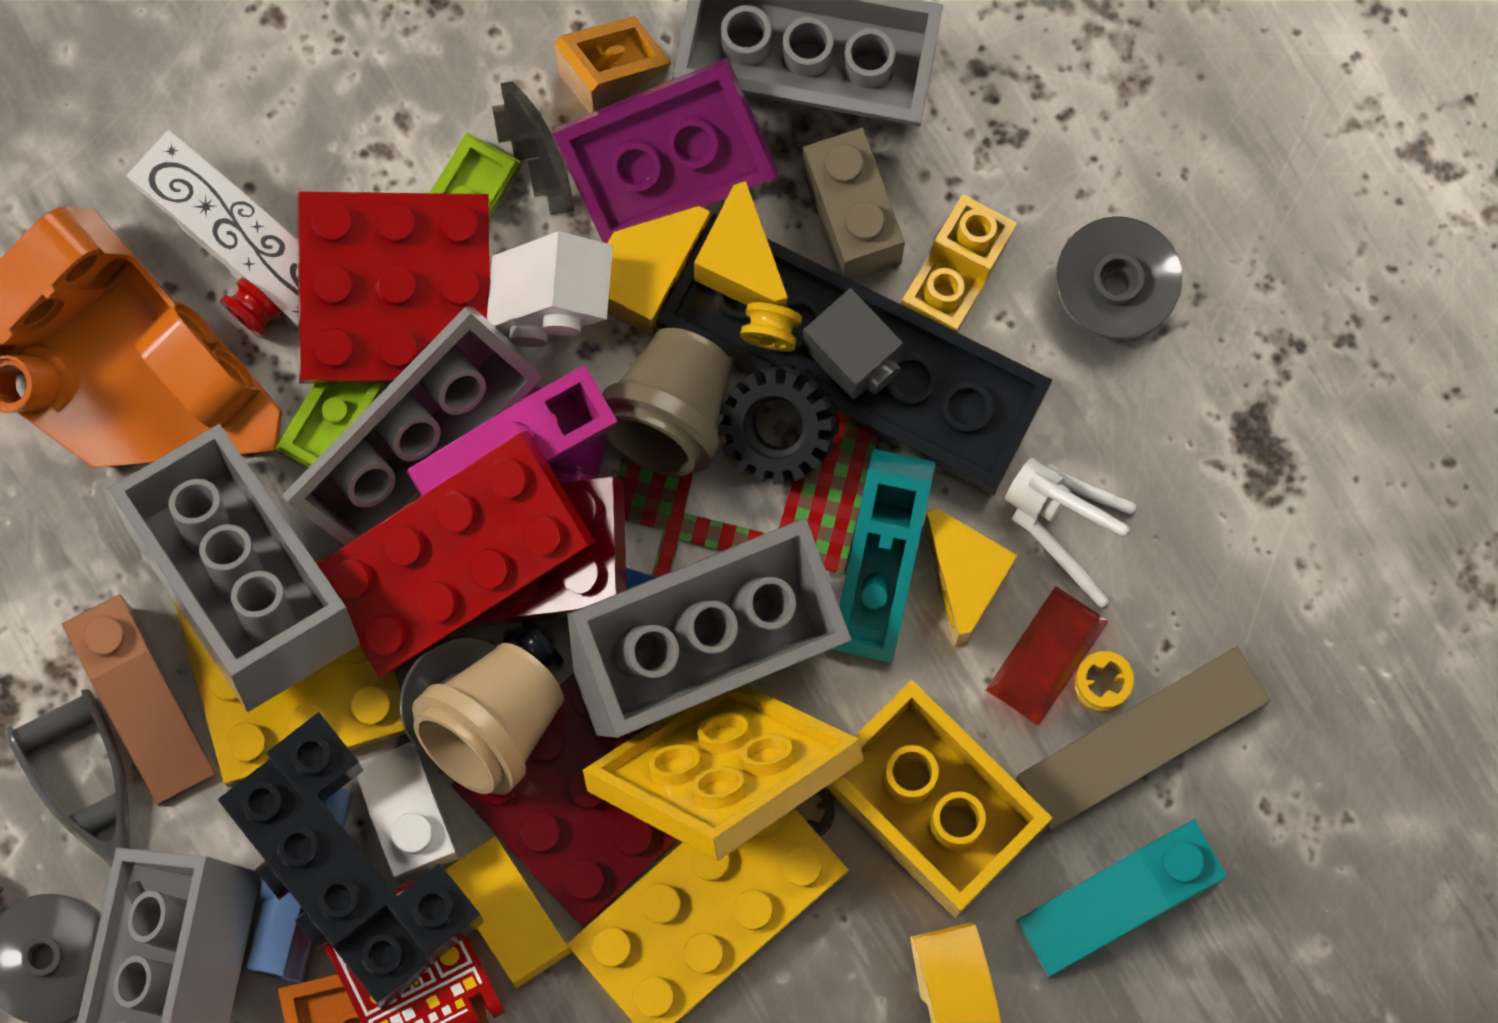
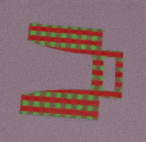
M835 416V422H840L839 433L833 440L835 445L830 454L805 477L793 481L779 528L801 519H807L825 570L844 575L860 511L868 468L878 437ZM622 456L617 479L624 481L625 521L663 530L652 575L660 577L672 572L679 541L724 551L766 534L765 532L684 513L693 473L683 476L663 475L644 469Z

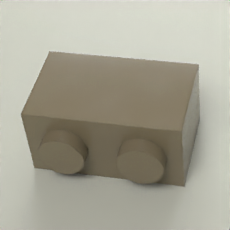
M863 127L804 146L802 172L839 274L853 280L901 264L905 240Z

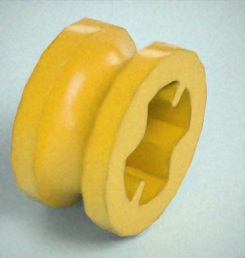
M751 302L747 305L746 315L751 319L749 325L742 326L740 337L744 341L774 351L786 352L795 350L797 339L792 335V331L801 326L802 316L799 313L771 303Z
M1098 651L1089 655L1080 664L1074 677V691L1078 700L1086 708L1096 712H1110L1119 708L1128 699L1134 686V673L1129 662L1121 655L1112 651ZM1107 666L1118 673L1113 682L1121 683V690L1118 694L1107 690L1102 697H1099L1090 690L1094 680H1087L1086 675L1090 669L1096 673H1101Z

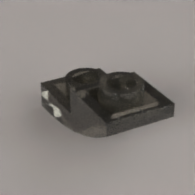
M513 81L500 83L504 104L492 106L498 142L511 141L514 158L519 161L539 157V159L528 160L534 198L547 196L550 215L574 211L567 170L549 127L527 95Z

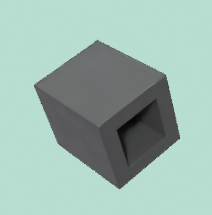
M851 288L803 329L802 347L853 401L866 389L873 395L878 393L901 370L896 362L900 360L903 342Z

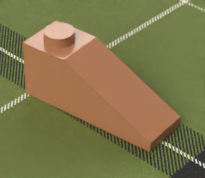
M121 594L62 623L93 688L158 806L217 776L137 616Z

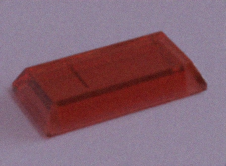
M1055 586L985 691L1039 726L1109 621Z

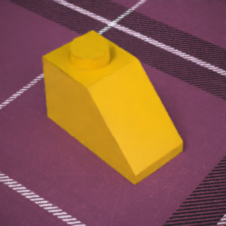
M697 206L613 232L607 243L613 245L607 314L653 336L658 328L656 320L710 221V211Z

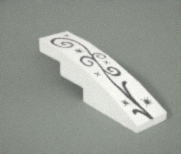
M168 129L126 175L129 182L177 221L181 230L223 263L233 277L237 280L242 277L262 291L283 313L282 317L298 329V240L216 168Z

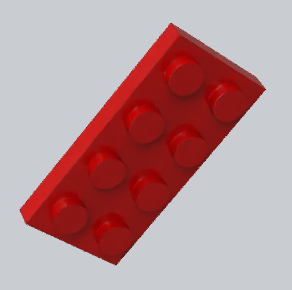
M524 431L317 563V566L346 606L360 642L359 646L380 678L404 665L596 542L529 431Z

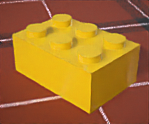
M912 679L854 736L860 739L863 762L839 777L831 785L825 787L829 790L831 796L955 919L1046 829L1053 818Z

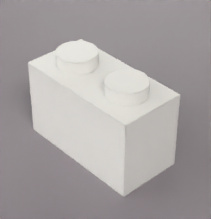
M557 231L492 256L487 320L502 333L509 334V339L513 344L525 347L545 346L549 338L558 335H579L582 327L606 320L613 245Z

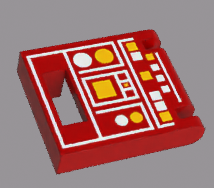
M418 879L394 890L393 892L396 894V896H398L404 890L410 887L413 883H415ZM468 936L440 957L408 990L382 1010L330 943L325 946L327 954L361 1023H481L470 1000L480 995L483 996L486 1010L494 1019L506 1013Z

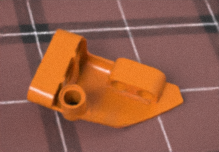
M66 206L58 207L37 220L0 258V412L18 413L93 468L152 463L219 423L240 454L276 451L275 448L279 443L283 410L209 324L192 308L184 303L175 302L96 210ZM20 371L23 372L26 378V390L22 398L16 389V379Z

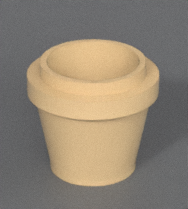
M502 643L446 683L432 684L427 687L412 705L414 731L418 741L429 757L457 783L480 794L493 793L504 795L509 793L525 776V762L553 717L563 705L564 696L554 676L538 659L516 645Z

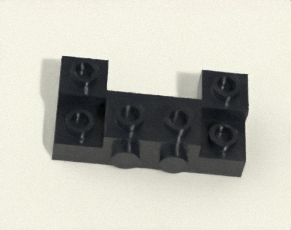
M318 712L266 753L270 758L268 761L217 800L265 860L255 870L273 894L280 900L290 892L304 910V913L297 917L295 922L318 951L330 943L382 1010L408 990L440 957L483 924L484 920L440 863L398 896L388 886L323 804L325 800L364 770L359 761L320 712Z

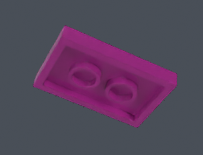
M728 57L560 125L552 133L603 243H608L615 231L697 206L705 207L727 198L735 184L746 181L748 189L775 179L778 174V169Z

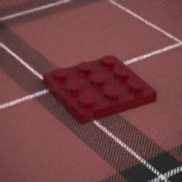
M573 673L560 685L564 696L563 705L557 711L525 762V776L509 793L504 795L493 793L480 794L465 788L456 781L451 786L579 926L584 929L680 840L587 791L583 769L652 724L618 738L597 736Z

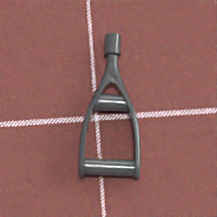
M89 689L81 690L82 696L16 729L9 726L5 730V735L26 778L45 806L70 833L99 855L112 868L116 848L130 849L129 802L126 777L115 739L93 693ZM94 719L110 760L115 793L68 816L55 802L42 783L26 752ZM116 822L115 834L110 841H100L91 835ZM140 880L125 887L131 904L140 894L145 892Z

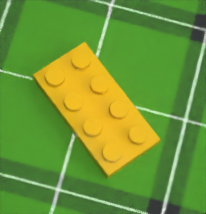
M794 808L786 816L778 819L740 845L738 849L728 853L718 861L682 842L566 945L633 1023H678L850 871Z

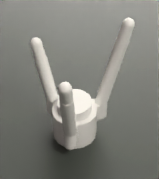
M1030 458L1013 480L1004 500L1018 508L1011 520L1028 530L1100 608L1108 607V597L1038 520L1042 516L1049 522H1052L1063 506H1066L1103 528H1107L1121 537H1126L1130 533L1129 526L1071 492L1126 514H1134L1137 506L1131 501L1116 496V494L1072 477L1051 463L1046 467L1034 458Z

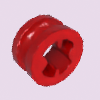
M241 277L235 283L237 292L233 296L224 295L220 299V303L247 330L255 336L263 338L267 334L265 329L267 322L270 320L279 321L283 313L262 291Z

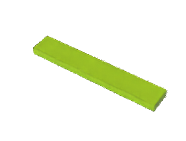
M466 132L430 193L489 194L490 220L519 172L521 161ZM314 384L276 446L277 454L307 470L390 384Z

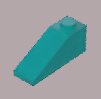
M873 449L839 606L851 641L830 650L893 663L936 462Z
M1193 819L1017 919V922L1049 978L1214 888L1228 876L1196 820Z

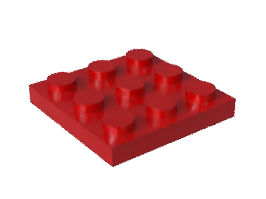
M298 192L299 384H391L465 307L475 308L487 319L490 287L489 194Z

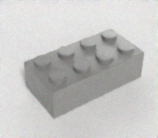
M220 423L107 488L126 529L247 713L360 645L346 606Z

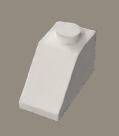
M412 742L359 762L364 771L357 778L391 872L400 886L424 876L439 863L443 868H446L460 859L417 747Z

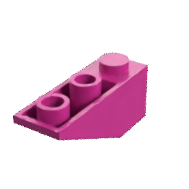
M583 365L525 397L407 469V473L419 494L423 496L515 435L524 431H529L550 466L604 436L616 424L617 419L587 367Z

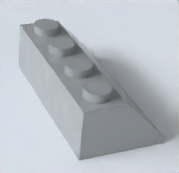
M688 0L672 80L728 57L745 95L920 127L939 34L943 4L923 0Z
M465 307L282 496L287 503L345 546L421 497L408 475L407 469L522 400L544 377L508 337L475 308Z
M807 519L798 520L567 614L574 677L596 735L618 738L851 641Z
M116 848L77 1023H229L261 877L254 870L207 856ZM140 881L145 892L140 894L132 904L125 887Z

